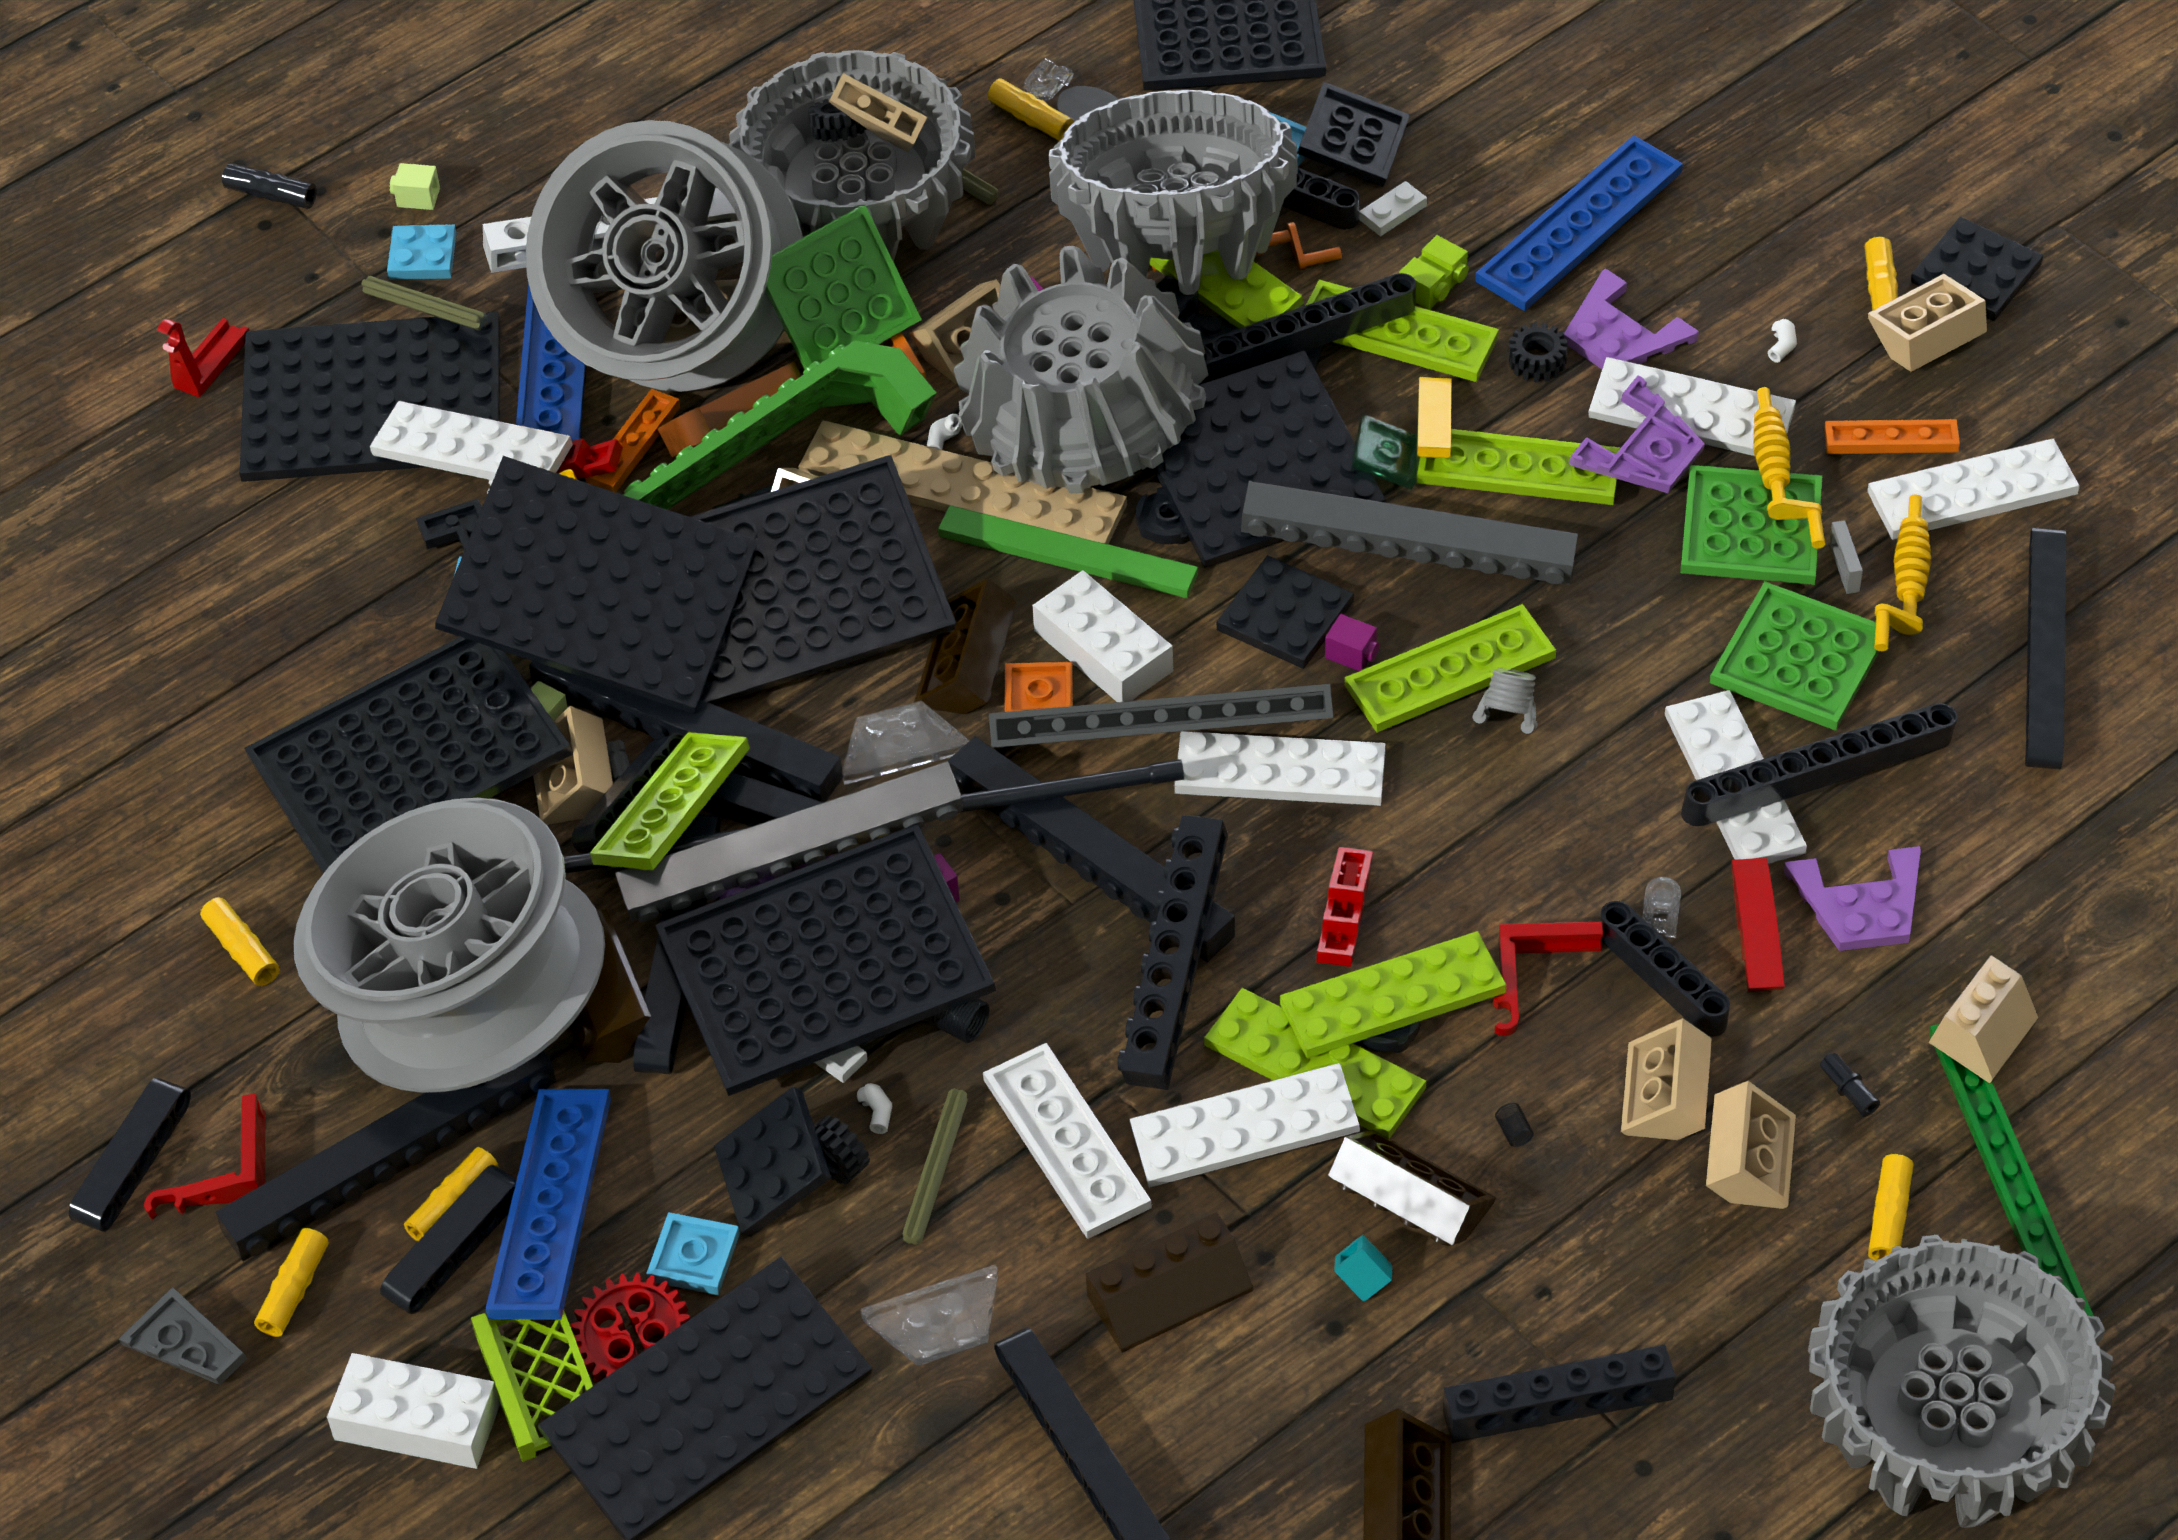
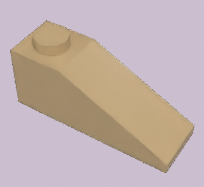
M844 73L829 100L832 105L872 133L906 152H909L927 119L925 115Z

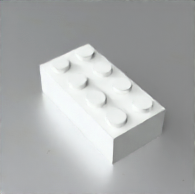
M1084 570L1032 605L1034 631L1116 702L1133 701L1173 672L1172 645Z
M352 1353L327 1419L334 1440L477 1469L498 1413L500 1401L494 1381Z

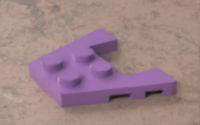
M1606 268L1599 275L1564 332L1567 346L1601 369H1603L1606 357L1641 364L1647 361L1648 356L1659 352L1667 354L1674 351L1676 345L1684 342L1688 345L1695 343L1699 335L1698 330L1679 317H1676L1656 334H1653L1612 306L1611 303L1626 292L1627 282Z
M1638 375L1623 392L1621 402L1645 415L1646 418L1616 454L1586 437L1571 455L1569 464L1577 468L1669 493L1689 469L1690 465L1702 453L1705 443L1678 415L1675 417L1664 406L1665 401L1658 393L1654 395L1646 387L1647 382Z
M1920 846L1889 850L1887 859L1893 880L1825 888L1816 858L1785 862L1784 873L1789 880L1792 879L1799 889L1798 894L1804 902H1808L1813 908L1817 921L1839 951L1909 943L1921 853Z

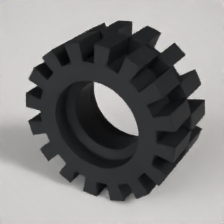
M828 99L823 100V103H815L808 110L811 133L817 140L822 139V141L826 142L829 139H832V142L838 141V139L848 140V137L855 138L858 136L857 134H863L864 130H867V128L832 105Z
M1537 322L1531 323V328H1528L1525 324L1521 326V331L1516 329L1513 332V337L1511 336L1509 341L1508 362L1511 370L1514 369L1515 375L1520 376L1523 373V380L1526 381L1530 377H1534V382H1539V378L1543 377L1546 382L1550 381V375L1556 378L1559 376V371H1564L1567 358V339H1564L1562 331L1557 333V327L1552 326L1550 329H1547V323H1542L1541 327H1537ZM1540 349L1548 353L1545 355H1533L1528 353V351Z
M829 1115L827 1117L824 1116L814 1125L831 1179L835 1178L839 1184L843 1183L846 1185L850 1183L869 1165V1153L863 1149L865 1145L862 1141L856 1139L857 1135L854 1131L851 1133L848 1130L849 1127L845 1123L841 1125L840 1120L837 1118L833 1119Z

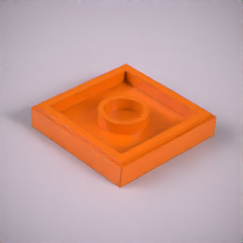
M1072 662L1005 663V712L1073 706Z

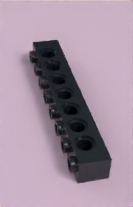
M1182 815L1179 827H1175L1173 830L1172 848L1174 850L1172 858H1167L1164 867L1166 883L1164 890H1159L1157 895L1156 907L1159 912L1157 920L1152 921L1149 928V942H1151L1149 953H1144L1142 957L1141 973L1143 978L1141 985H1136L1134 990L1133 1004L1136 1007L1133 1017H1129L1126 1023L1125 1035L1128 1040L1126 1048L1121 1049L1118 1056V1070L1122 1072L1127 1085L1169 1089L1228 840V833L1223 820ZM1194 853H1201V855L1195 859H1188V857ZM1185 885H1193L1189 890H1180ZM1178 916H1186L1180 922H1172ZM1169 948H1179L1176 952L1172 954H1165V952ZM1171 979L1167 985H1157L1161 980ZM1163 1011L1161 1016L1149 1018L1152 1013ZM1149 1043H1155V1044H1156V1045H1155L1152 1049H1150V1050H1147V1051L1141 1050L1146 1044H1149Z

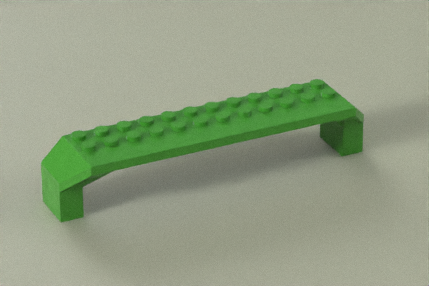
M853 341L846 347L841 344L832 350L828 355V359L822 363L815 361L804 370V375L798 379L790 378L778 388V392L771 397L766 394L759 398L753 404V409L744 414L741 411L735 414L727 422L728 425L720 431L715 428L708 432L702 438V443L693 448L689 445L678 453L676 460L669 465L665 462L658 465L650 473L651 477L643 482L636 480L625 489V494L623 495L669 510L821 407L872 402L897 434L901 436L925 419L936 391L900 348L861 341Z

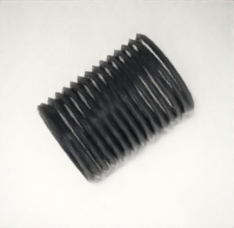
M1518 1103L1505 1104L1495 1113V1118L1510 1146H1522L1528 1143L1534 1136V1132Z

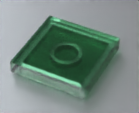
M1363 415L1359 421L1351 467L1412 490L1417 480L1420 457L1417 456L1418 435Z

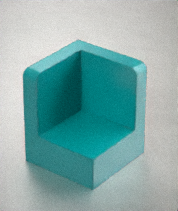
M1364 1234L1335 1256L1334 1272L1362 1301L1368 1300L1392 1281V1264Z

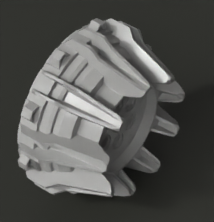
M852 50L842 51L841 53L821 52L813 54L808 60L801 63L797 62L778 72L761 87H753L747 93V106L736 115L737 127L729 133V145L746 152L759 161L781 184L798 216L803 237L859 206L866 205L893 262L899 240H902L901 228L903 226L906 227L914 244L919 249L928 250L932 246L952 202L963 196V168L976 157L971 115L960 108L963 105L962 94L957 87H947L946 80L937 77L927 68L915 62L912 63L905 60V55L896 52L882 54L873 53V51ZM844 73L925 115L927 119L909 152H906L891 142L881 139L868 129L864 130L863 134H857L858 136L855 138L848 137V140L838 139L835 142H832V139H829L827 142L822 141V139L817 140L811 133L808 110L817 102L823 103L825 99L830 100Z
M1167 90L1122 98L1079 117V120H1076L1067 129L1064 137L1053 147L1054 149L1049 150V166L1052 169L1049 172L1051 199L1058 205L1059 213L1072 222L1092 263L1096 267H1102L1104 272L1109 268L1110 263L1122 257L1147 277L1151 258L1173 259L1179 289L1185 295L1194 294L1199 289L1203 254L1216 250L1219 251L1227 273L1232 279L1241 280L1246 277L1251 270L1256 252L1265 253L1267 251L1284 198L1297 186V146L1292 141L1289 124L1287 122H1280L1274 115L1269 113V110L1257 103L1226 93H1214L1203 90Z
M1064 246L1060 250L1061 284L1038 291L1022 265L1013 264L1006 269L1002 275L998 302L992 305L993 309L987 305L977 307L970 337L960 347L964 360L957 364L953 371L959 389L969 394V396L959 401V417L964 432L967 436H972L978 454L993 457L991 463L994 471L1002 476L1013 473L1019 482L1029 481L1042 485L1043 488L1047 489L1051 487L1056 488V486L1066 487L1069 493L1072 494L1083 493L1086 488L1101 484L1103 486L1134 475L1133 473L1140 469L1143 470L1146 467L1153 469L1162 463V453L1167 448L1178 444L1181 441L1180 436L1187 425L1195 422L1194 410L1204 407L1206 400L1205 390L1198 384L1208 376V370L1204 358L1205 350L1200 331L1194 329L1189 322L1182 323L1178 319L1179 309L1174 293L1161 292L1156 288L1155 281L1147 279L1136 267L1122 257L1113 261L1110 267L1108 283L1106 284L1102 267H1096L1080 248Z
M1938 1235L1922 1236L1921 1243L1917 1247L1908 1249V1247L1895 1246L1890 1254L1877 1261L1872 1259L1865 1260L1861 1273L1848 1270L1838 1280L1837 1290L1841 1297L1837 1300L1823 1302L1819 1327L1813 1328L1811 1331L1808 1352L1810 1353L1809 1372L1822 1377L1824 1382L1812 1391L1810 1411L1814 1415L1825 1418L1822 1432L1823 1441L1837 1445L1850 1468H1862L1872 1459L1876 1461L1872 1469L1869 1489L1873 1491L1878 1489L1885 1504L1890 1509L1902 1516H1908L1923 1488L1929 1489L1932 1499L1949 1502L1955 1494L1956 1513L1960 1527H1976L1986 1523L2000 1512L2004 1516H2010L2014 1494L2020 1500L2030 1502L2051 1487L2068 1488L2071 1485L2075 1465L2087 1467L2091 1463L2096 1444L2087 1430L2104 1428L2115 1392V1385L2107 1381L2113 1357L2097 1346L2103 1339L2104 1326L2099 1317L2087 1316L2084 1311L2086 1302L2082 1298H2075L2062 1284L2063 1279L2060 1276H2052L2039 1269L2038 1257L2026 1251L2019 1254H2010L2001 1251L1999 1245L1990 1246L1967 1242V1239H1961V1243H1949V1241H1943ZM1934 1365L1939 1367L1940 1369H1932L1928 1366ZM1967 1367L1977 1368L1979 1371H1973L1968 1369ZM1915 1393L1921 1395L1922 1397L1917 1398L1911 1396L1910 1394ZM1949 1395L1959 1396L1961 1399L1951 1398ZM1993 1396V1397H1997V1398L2000 1399V1400L1995 1401V1400H1991V1399L1988 1398V1397ZM1931 1423H1937L1943 1427L1937 1428L1932 1426ZM1969 1425H1978L1983 1429H1974Z

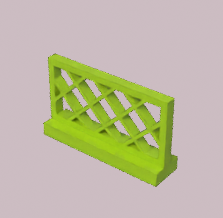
M563 1310L561 1320H555L551 1328L536 1323L533 1319H488L485 1313L471 1317L475 1336L491 1379L495 1382L499 1401L522 1462L535 1458L536 1451L551 1446L544 1436L539 1438L536 1426L542 1415L549 1417L555 1413L546 1408L553 1393L573 1401L583 1393L584 1389L587 1391L593 1387L565 1311ZM511 1321L523 1325L516 1341L501 1336L498 1326ZM560 1325L564 1333L558 1331ZM529 1329L547 1335L539 1351L522 1344ZM553 1338L569 1345V1350L563 1360L546 1354ZM505 1346L511 1348L509 1354L507 1353ZM518 1351L535 1357L528 1373L512 1367L511 1363ZM572 1357L574 1358L576 1365L570 1363ZM542 1360L559 1367L551 1383L534 1376ZM565 1370L580 1375L582 1380L576 1392L558 1386ZM517 1378L523 1380L521 1386L519 1385ZM530 1383L547 1389L540 1405L524 1399L523 1395ZM529 1410L536 1412L533 1418H531Z

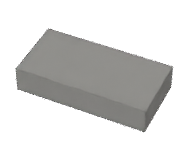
M1845 520L1832 522L1829 545L1846 594L1860 592L1863 570Z

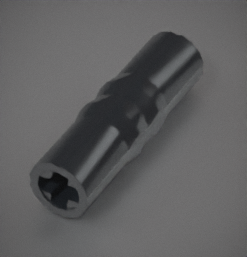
M229 163L222 175L224 188L251 194L258 198H266L273 202H282L310 209L316 200L317 189L314 183L286 177L280 173H271L267 170H258Z

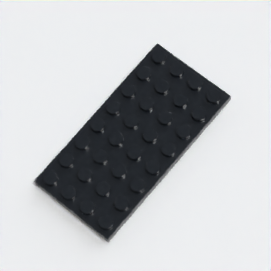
M781 1256L539 1423L538 1430L624 1540H637L871 1374L872 1367Z

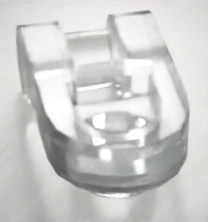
M1044 58L1025 79L1024 91L1031 93L1037 99L1047 102L1053 98L1063 85L1067 86L1071 82L1073 69L1066 66L1058 67L1054 61Z
M1658 877L1651 880L1646 887L1642 918L1657 932L1665 933V937L1676 938L1681 899V888L1676 881L1667 877ZM1654 913L1668 914L1667 919L1653 918Z

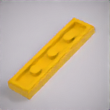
M1419 377L1417 456L1450 457L1452 378Z

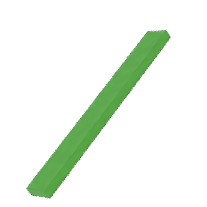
M949 505L938 528L939 537L1079 572L1084 570L1087 574L1183 598H1188L1198 576L1197 566Z

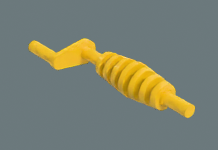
M1767 387L1759 388L1757 390L1759 410L1754 414L1753 450L1763 484L1772 492L1773 501L1767 506L1768 515L1775 520L1808 518L1812 547L1816 549L1825 546L1821 519V505L1813 502L1786 499L1785 487L1790 483V443L1780 412L1772 407L1770 389Z
M1917 494L1909 497L1908 517L1901 521L1894 554L1896 591L1898 599L1903 601V610L1888 604H1878L1875 606L1876 628L1874 648L1877 651H1886L1888 649L1889 626L1905 635L1918 634L1923 628L1922 619L1916 616L1917 602L1921 601L1925 595L1927 577L1931 565V549L1928 523L1925 519L1921 518L1922 496Z

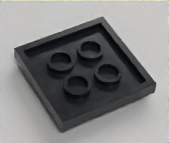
M1323 82L1297 154L1384 187L1410 115Z
M1959 217L1912 272L1911 282L1921 286L1945 274L1983 298L1986 304V318L1995 321L2042 265L2043 255L1965 218Z
M1267 555L1217 620V631L1304 669L1325 641L1326 635L1339 615H1344L1354 602V593Z
M794 1086L714 1145L740 1231L749 1237H752L831 1179L803 1091Z

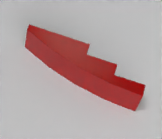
M583 438L572 441L571 449L556 473L559 474L571 469L576 478L581 479L614 472L617 469L623 446L617 439L589 446Z
M1344 847L1338 848L1329 884L1328 900L1323 916L1322 933L1317 949L1316 963L1352 966L1366 899L1373 851Z
M1767 858L1732 860L1737 929L1740 930L1747 992L1783 990L1785 985L1768 860Z

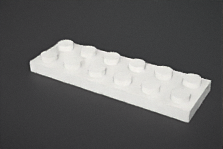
M1606 357L1589 408V418L1638 428L1646 416L1621 402L1623 392L1639 375L1647 382L1646 387L1654 395L1658 393L1665 401L1664 406L1675 417L1678 415L1705 445L1755 456L1753 436L1754 414L1759 410L1757 391ZM1771 395L1772 407L1779 410L1785 431L1788 433L1796 407V400Z
M398 401L371 443L370 449L374 456L493 480L503 456L556 473L573 444L568 435Z
M2054 439L1868 484V494L1892 540L1898 538L1901 521L1908 517L1909 497L1914 494L1922 496L1921 518L1927 521L1929 531L2076 495L2079 490V484Z
M1730 690L1666 706L1665 717L1696 780L1764 759ZM1785 800L1717 821L1734 859L1767 858L1769 864L1806 854L1807 845Z
M1184 731L1180 733L1178 759L1182 760L1184 780L1175 781V794L1381 806L1385 743Z
M1047 1043L983 1072L984 1082L1087 1239L1152 1208L1151 1199Z
M1340 1063L1130 1119L1149 1188L1360 1132L1359 1122Z

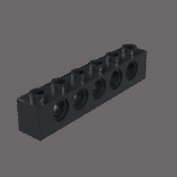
M1660 1345L1444 1387L1443 1414L1451 1442L1456 1443L1673 1400L1676 1376L1666 1345Z

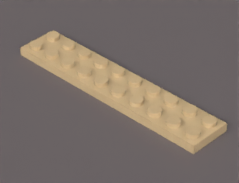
M822 420L798 466L799 470L820 477L891 455L908 500L912 504L944 512L951 505L1104 544H1109L1127 506V496L1091 487L1086 488L1083 493L1070 494L1066 487L1056 486V488L1051 487L1047 489L1043 488L1042 485L1029 481L1019 482L1013 473L1002 476L994 471L992 463L825 420Z

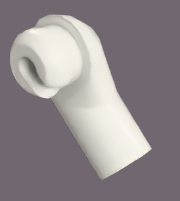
M1787 319L1776 321L1772 326V331H1776L1774 336L1778 338V342L1768 350V356L1776 363L1780 362L1797 345L1795 326Z
M950 414L934 422L929 430L927 446L942 450L944 441L956 436L960 432L962 423L959 415Z
M868 1083L865 1087H861L858 1090L857 1099L859 1102H862L863 1106H870L873 1110L870 1130L877 1134H884L888 1130L893 1107L892 1102L880 1086Z

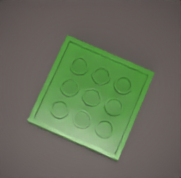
M866 205L859 206L772 255L771 269L765 291L804 370L815 361L822 363L828 359L830 352L841 344L845 347L853 341L880 344L922 320Z
M1690 465L1680 573L1815 585L1818 549L1812 547L1808 518L1775 520L1769 517L1767 506L1773 501L1772 492L1764 486L1759 470ZM1790 473V483L1785 487L1786 499L1813 502L1821 505L1822 476Z
M1764 581L1712 671L1710 684L1836 731L1880 652L1874 648L1876 622Z

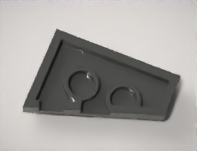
M173 1287L118 1339L125 1347L219 1385L248 1359L236 1345Z

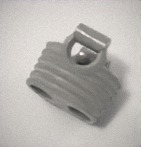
M1495 669L1489 683L1490 687L1484 693L1477 710L1473 713V720L1476 723H1483L1490 717L1488 709L1491 707L1502 711L1524 714L1521 730L1526 734L1535 731L1538 726L1533 696L1535 675L1511 669Z

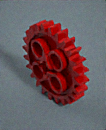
M623 1273L620 1275L619 1284L614 1285L607 1278V1289L602 1291L594 1286L595 1298H582L586 1310L575 1309L574 1313L579 1322L571 1323L570 1327L573 1334H575L574 1338L587 1372L593 1371V1377L597 1383L638 1356L631 1336L626 1330L623 1319L617 1310L619 1305L624 1306L644 1351L655 1344L648 1342L652 1336L663 1335L665 1337L691 1319L690 1315L686 1314L688 1312L686 1302H679L681 1298L678 1290L669 1293L670 1288L667 1281L662 1282L657 1287L654 1275H651L644 1283L640 1273H636L633 1281L627 1282L626 1276ZM639 1305H649L648 1309L643 1312H634V1309ZM604 1321H615L614 1324L608 1328L599 1327L601 1323H603ZM619 1351H629V1354L624 1358H613Z

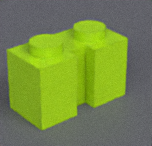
M1436 235L1422 249V255L1418 259L1414 257L1399 271V273L1409 274L1415 279L1417 304L1430 310L1438 301H1443L1446 298L1449 290L1457 282L1461 283L1465 279L1469 270L1467 266L1468 251Z

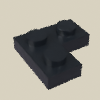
M479 499L416 518L418 529L427 550L459 540L463 551H465L482 509Z

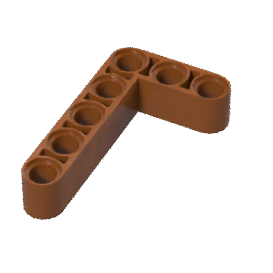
M795 361L708 404L697 407L657 429L671 457H674L687 446L695 447L702 443V438L711 430L717 428L720 431L728 425L727 422L738 412L743 411L745 414L753 409V404L762 396L768 394L771 397L777 393L778 388L790 378L796 380L802 375Z

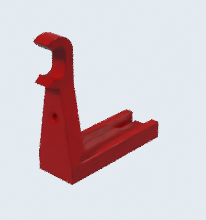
M222 318L192 354L185 340L181 324L170 319H164L159 324L157 331L169 335V339L163 344L162 349L169 352L173 387L200 398L243 347L246 332L249 331V328L245 326L242 328L233 325L229 326L228 320Z
M1602 922L1499 925L1500 974L1506 983V993L1493 999V1007L1497 1010L1501 1008L1508 1009L1511 1014V1021L1508 1023L1499 1022L1495 1025V1034L1508 1036L1513 1034L1518 1028L1519 1010L1515 954L1601 952Z
M256 1093L242 1096L240 1175L237 1176L235 1172L185 1186L153 1191L144 1202V1208L151 1220L157 1216L155 1209L160 1204L175 1202L174 1206L177 1211L183 1215L186 1211V1206L232 1203L265 1184L266 1113Z

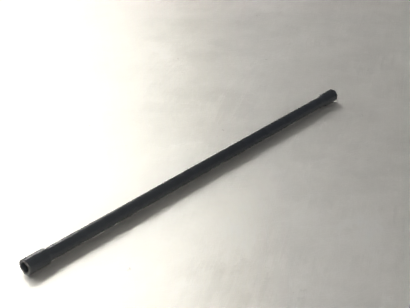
M1178 759L1152 763L1138 768L961 795L963 811L958 813L1141 784H1159L1184 780L1182 760ZM744 829L679 838L665 856ZM590 852L563 856L565 874L610 867L593 864Z

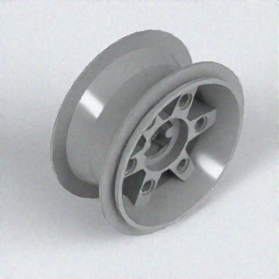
M655 120L632 122L605 130L585 141L571 152L555 169L540 193L530 220L526 243L527 278L532 299L542 321L552 336L571 355L585 365L605 374L628 379L641 386L661 391L687 392L703 390L723 384L747 371L767 354L785 329L765 289L771 269L772 255L802 239L803 235L795 209L781 184L763 164L746 152L720 142L713 136L688 125ZM668 172L655 204H648L630 186L642 178ZM716 187L726 196L739 221L706 225ZM605 215L610 226L604 236L603 247L591 252L595 234ZM735 239L736 243L727 245L730 240ZM660 248H664L663 259L660 262H656L657 251ZM743 262L738 284L728 302L714 282L719 269ZM625 290L616 326L607 319L593 293ZM707 304L713 311L709 315L706 314L705 309ZM678 307L701 330L688 338L676 342L663 343Z
M462 798L432 803L408 811L365 834L346 849L317 881L303 905L294 936V960L299 977L310 995L323 1007L337 1014L338 1030L343 1046L353 1062L366 1075L384 1085L400 1090L421 1093L446 1092L484 1083L516 1069L542 1052L573 1023L587 1004L599 979L605 952L604 929L598 912L587 895L565 879L564 857L556 837L547 824L534 813L516 804L497 799Z

